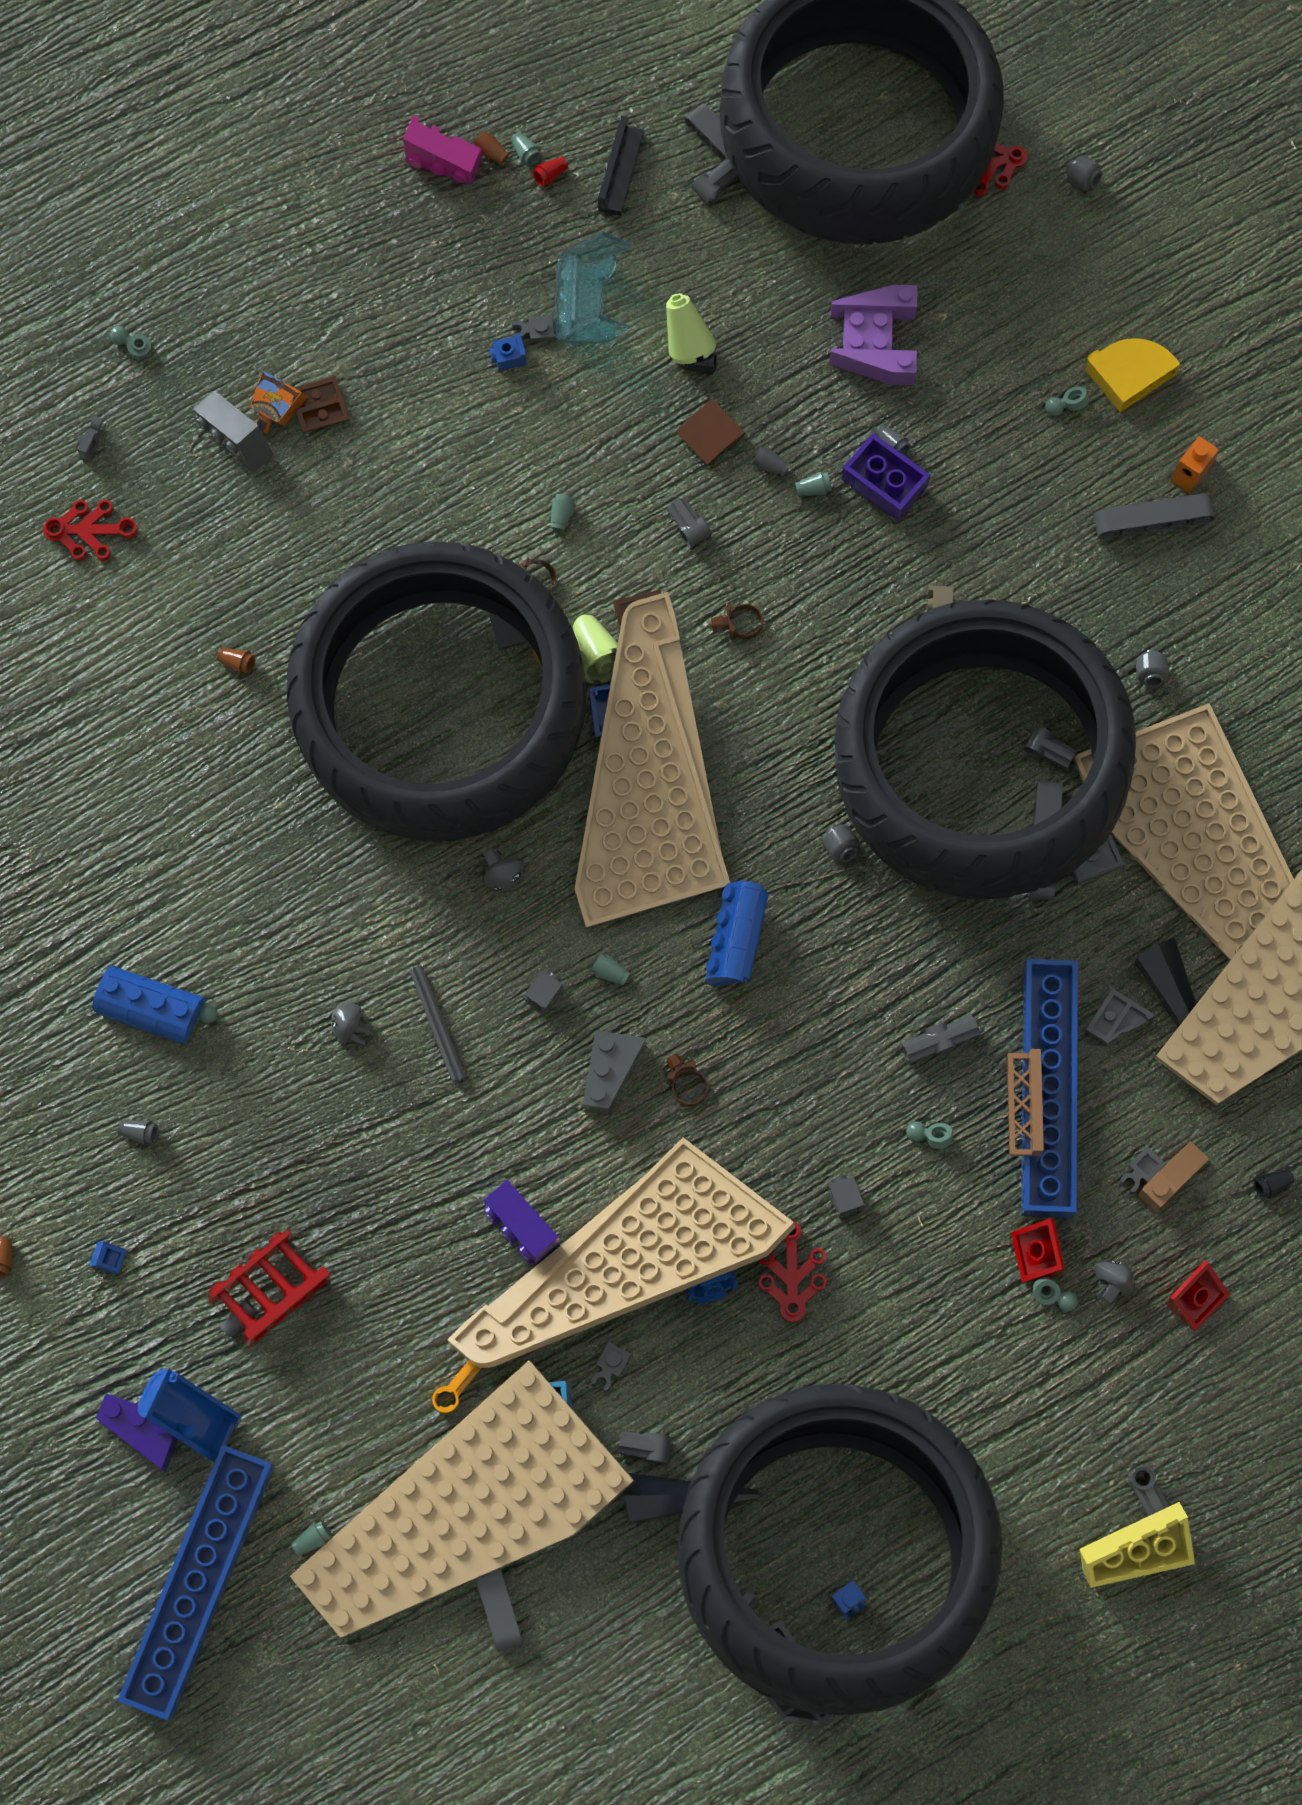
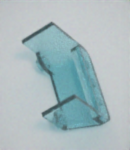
M601 231L562 253L557 262L554 335L557 339L564 342L606 343L629 331L628 325L603 316L604 279L610 277L616 271V256L630 249L632 243Z

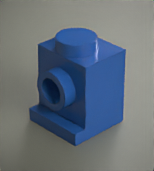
M520 333L515 334V337L492 341L493 348L489 349L491 362L497 363L498 371L526 365V354Z
M854 1580L829 1598L845 1620L867 1605L864 1601L866 1597Z

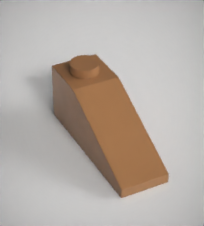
M1190 1141L1141 1189L1137 1196L1157 1213L1209 1158Z

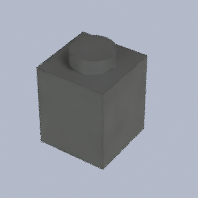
M541 970L524 994L525 1001L544 1014H547L563 991L561 979L552 972L547 974Z
M842 1175L831 1180L832 1184H829L828 1192L838 1218L863 1210L864 1203L854 1176L847 1178L846 1175Z

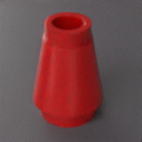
M559 157L536 165V168L532 171L533 178L540 187L550 186L568 169V163L563 157Z

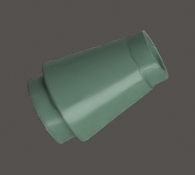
M521 132L513 135L511 143L521 162L529 167L538 164L542 159L541 148Z
M820 471L800 480V482H795L798 497L827 495L826 492L832 491L828 472L822 473Z
M556 494L555 499L552 500L551 529L564 532L576 507L573 497Z
M601 953L591 969L596 974V977L622 986L630 974L608 954L604 956Z
M321 1520L318 1523L313 1522L291 1545L295 1553L301 1556L323 1547L333 1536L327 1525Z

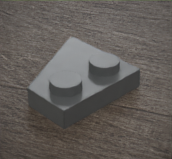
M1112 988L1085 1032L1103 1044L1108 1045L1150 1021L1154 1014Z

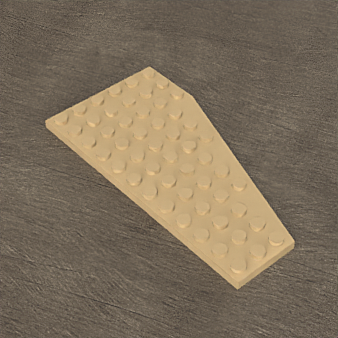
M1210 703L1136 731L1135 764L1126 804L1111 834L1231 961L1294 878ZM1091 749L1075 755L1072 759L1083 782L1093 763Z
M1302 870L1155 1057L1157 1061L1215 1105L1220 1104L1274 1067L1302 1051Z
M528 1361L290 1577L338 1636L344 1638L387 1617L428 1601L564 1539L575 1536L627 1489L634 1480L534 1364Z

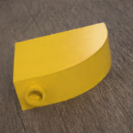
M1135 338L1117 341L1101 351H1094L1087 358L1085 371L1121 413L1177 375L1180 363L1163 346L1149 340Z

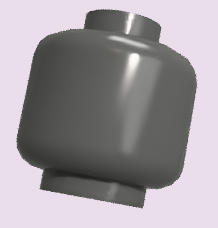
M1082 155L1075 160H1071L1066 168L1068 182L1084 191L1096 188L1103 176L1100 164Z
M1148 650L1137 658V678L1141 684L1149 688H1156L1167 681L1169 668L1167 657L1163 653L1156 650Z
M833 825L829 827L823 838V846L835 861L848 862L858 854L860 842L847 825Z

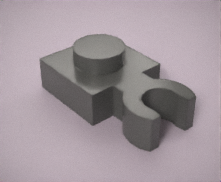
M552 315L528 317V324L522 321L512 322V329L521 330L522 340L530 337L531 343L554 341Z
M94 416L90 428L86 429L84 436L81 435L77 441L76 448L82 460L90 462L100 442L99 437L106 426L103 424L102 418Z
M1146 1147L1129 1164L1134 1171L1124 1174L1120 1182L1123 1184L1127 1179H1133L1135 1185L1130 1191L1135 1193L1139 1189L1142 1179L1148 1183L1166 1163L1149 1147Z
M608 1342L596 1364L602 1370L593 1376L591 1384L595 1386L597 1380L604 1379L606 1385L603 1391L608 1392L611 1388L612 1375L620 1378L632 1356L631 1353Z

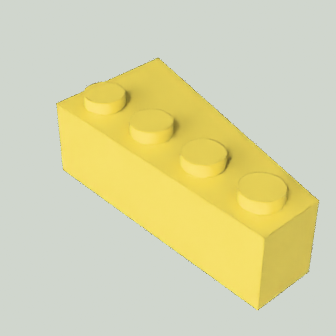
M1179 1502L1079 1549L1083 1573L1091 1588L1195 1564L1188 1517Z

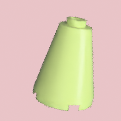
M675 294L671 296L670 300L666 303L670 357H672L675 363L680 364L697 362L696 358L702 355L704 358L708 357L716 347L714 336L687 295Z
M581 615L573 624V631L582 657L585 680L590 684H594L593 680H600L601 683H606L612 679L618 642L594 616Z

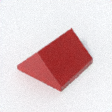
M1054 1218L1011 1232L1022 1282L1062 1275L1065 1265Z
M1205 1260L1165 1304L1192 1330L1196 1331L1225 1301L1230 1293L1209 1262Z

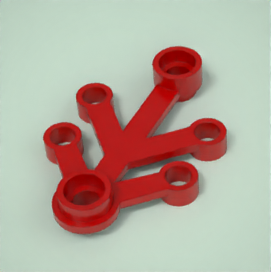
M996 143L994 153L1001 156L992 157L987 172L981 177L978 187L981 186L984 190L976 188L973 193L978 197L985 196L988 184L996 169L1004 165L1006 167L1003 173L997 175L995 186L999 190L1007 189L1015 168L1024 166L1028 160V153L1023 147L1015 145L1007 148ZM1013 154H1019L1020 157H1014ZM999 180H1005L1006 183L1001 184Z
M77 500L73 507L61 518H50L43 525L44 536L53 542L60 541L71 552L73 559L78 562L86 558V550L82 545H77L68 535H78L95 551L97 559L104 562L110 559L111 552L108 546L102 545L93 535H120L124 539H132L138 533L136 522L128 517L121 519L118 524H94L102 516L112 514L113 506L109 500H101L97 508L89 515H87L89 512L87 502ZM81 505H84V506H85L84 510H82V511H78V510H77V508H78L79 506H81ZM105 505H108V506H109V509H108V510H106V511L101 510V508H102L103 506H105ZM87 515L80 523L70 524L77 516ZM54 528L60 529L57 533H52ZM127 528L133 529L130 533H125L124 531ZM78 550L83 551L80 556H76L75 552ZM102 550L107 551L106 555H99Z
M794 1222L796 1233L794 1235H787L784 1238L786 1242L787 1270L774 1259L773 1252L769 1254L771 1256L769 1261L758 1260L760 1264L767 1266L787 1285V1295H785L774 1285L773 1277L768 1274L762 1275L758 1282L759 1288L762 1291H767L780 1304L781 1316L788 1322H797L804 1317L806 1313L805 1304L817 1291L823 1290L827 1282L822 1274H815L811 1278L810 1285L798 1296V1284L817 1265H821L825 1261L826 1254L821 1248L813 1249L810 1258L797 1270V1241L800 1239L802 1231L800 1225ZM816 1252L821 1253L823 1256L822 1260H814L813 1254ZM816 1278H820L823 1280V1285L817 1287L813 1281ZM763 1279H769L771 1285L764 1287L761 1282ZM795 1304L798 1307V1311L791 1313L788 1310V1306Z

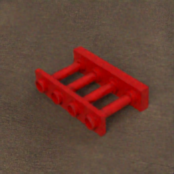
M289 1229L283 1234L281 1232L275 1234L270 1239V1244L263 1250L261 1248L257 1249L249 1257L250 1261L244 1266L240 1264L235 1267L225 1282H217L209 1291V1303L212 1306L221 1300L245 1326L243 1341L250 1348L329 1282L330 1273L324 1266L318 1271L316 1269L312 1270L288 1244L292 1236ZM279 1250L304 1276L303 1280L305 1282L299 1287L292 1286L268 1260ZM261 1267L285 1293V1298L278 1304L276 1302L272 1303L248 1276ZM239 1283L264 1308L265 1315L258 1321L257 1319L253 1320L229 1294Z

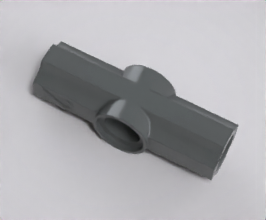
M972 1015L947 1025L946 1023L938 1024L928 1029L925 1034L902 1042L903 1054L909 1064L934 1054L935 1056L943 1055L955 1049L957 1045L979 1037V1027Z

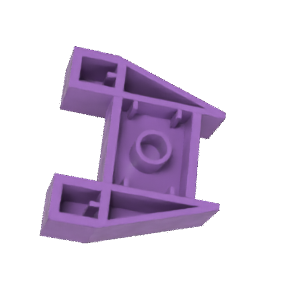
M890 285L832 301L830 318H844L843 349L831 348L830 365L890 385H914L917 351L892 350V319L915 320L917 285Z

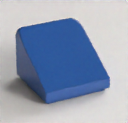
M99 1241L96 1244L89 1266L119 1275L127 1250L105 1241Z

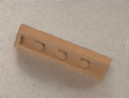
M1030 1049L1029 1053H1008L1009 1155L1041 1156L1044 1151L1041 1049ZM1013 1060H1028V1070L1022 1076L1014 1070ZM1027 1075L1029 1083L1024 1079ZM1020 1082L1029 1089V1095L1023 1101L1014 1094V1088ZM1028 1100H1029V1108L1025 1105V1103H1026ZM1014 1101L1018 1104V1106L1015 1109ZM1021 1107L1029 1114V1121L1023 1127L1015 1120V1113ZM1029 1125L1030 1134L1025 1130ZM1015 1126L1019 1129V1131L1016 1134ZM1021 1133L1030 1140V1149H1015V1139Z

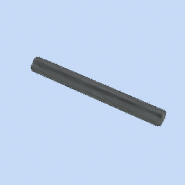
M421 965L410 969V974L452 1082L459 1083L465 1079V1075L426 974Z

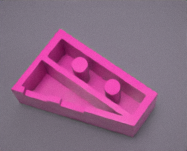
M413 115L403 137L406 163L415 168L422 167L431 170L436 175L452 177L461 183L467 182L472 184L482 162L481 148L455 135L451 139L439 133V127L433 125L431 129L419 123L420 118Z

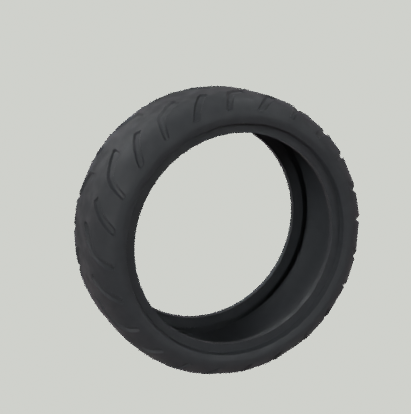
M764 0L755 8L754 13L749 14L740 27L739 33L735 37L727 56L720 99L721 136L729 161L745 189L765 210L774 215L778 220L810 236L832 242L838 241L847 244H873L876 242L881 244L901 240L904 236H914L935 226L938 221L943 222L958 210L959 205L965 203L978 187L981 181L980 177L988 170L1000 130L1004 106L1003 80L988 35L974 16L957 0ZM845 43L875 45L901 53L931 73L948 94L956 113L958 125L940 146L915 161L883 169L844 167L827 162L806 152L788 138L772 118L766 106L763 92L771 79L785 65L809 51L824 46Z
M422 542L392 547L356 564L331 583L320 595L302 622L290 653L287 671V706L293 733L310 770L325 791L342 808L363 823L389 834L417 841H453L489 833L511 823L536 805L556 785L566 771L580 738L586 710V682L578 641L568 618L556 599L535 576L527 573L518 564L497 553H492L488 549L470 544L461 545L458 542ZM437 603L472 606L498 616L526 639L543 667L542 693L535 716L520 741L502 759L487 769L460 780L433 784L413 783L387 776L371 768L355 756L342 742L336 729L334 708L338 681L350 654L372 629L402 611L417 606Z
M989 599L949 603L920 613L894 628L892 633L886 634L871 648L870 653L863 658L852 675L848 687L843 693L836 721L835 763L838 785L847 814L858 834L883 862L901 876L927 889L960 898L993 900L1034 892L1039 888H1046L1075 871L1104 844L1113 831L1126 804L1135 764L1136 730L1132 706L1119 675L1103 652L1092 640L1068 622L1036 607L1005 600ZM972 667L1003 668L1028 675L1042 682L1068 703L1086 731L1093 758V763L1086 779L1076 794L1060 810L1040 823L1019 831L998 835L965 834L949 830L926 820L909 808L893 791L880 768L876 755L879 738L887 720L900 702L916 688L942 674Z
M850 1384L812 1385L786 1392L756 1405L737 1418L718 1437L706 1453L690 1483L683 1507L678 1540L679 1572L689 1613L701 1636L723 1665L740 1681L748 1684V1686L760 1694L797 1710L827 1715L871 1713L900 1705L923 1693L946 1676L967 1653L984 1625L995 1599L1001 1573L1002 1530L992 1491L975 1457L962 1440L956 1437L952 1430L932 1414L907 1399L883 1390ZM819 1447H840L864 1451L878 1456L905 1472L927 1494L935 1506L947 1533L951 1555V1579L946 1601L940 1611L928 1624L908 1639L892 1647L865 1654L840 1655L812 1650L788 1640L771 1629L755 1614L739 1592L727 1562L724 1546V1522L727 1513L744 1486L765 1467L776 1460L802 1450Z

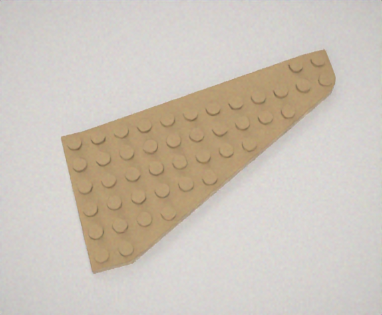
M668 592L634 601L626 608L622 617L574 888L586 928L724 888L726 884L730 883L722 857L676 617Z
M682 1138L645 1176L489 1306H483L447 1340L453 1348L473 1365L481 1368L494 1367L767 1257L795 1228V1224L689 1141Z

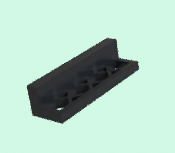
M621 115L598 195V211L618 216L622 215L644 136L643 129L628 126L627 116Z

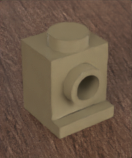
M929 585L926 612L932 608L953 603V587Z

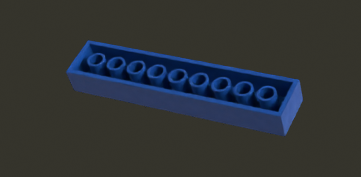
M1026 959L1023 967V1053H1029L1030 1049H1041L1044 1151L1041 1156H1022L1021 1216L1073 1218L1077 1212L1078 961ZM1022 1060L1023 1075L1028 1070V1060ZM1027 1075L1024 1079L1029 1083ZM1022 1084L1023 1101L1029 1095V1089ZM1029 1100L1025 1103V1105H1026L1028 1108H1029ZM1022 1108L1023 1127L1029 1121V1114ZM1030 1125L1025 1129L1029 1134ZM1022 1133V1149H1030V1140Z
M225 1445L221 1446L117 1701L172 1722L275 1467L272 1463Z

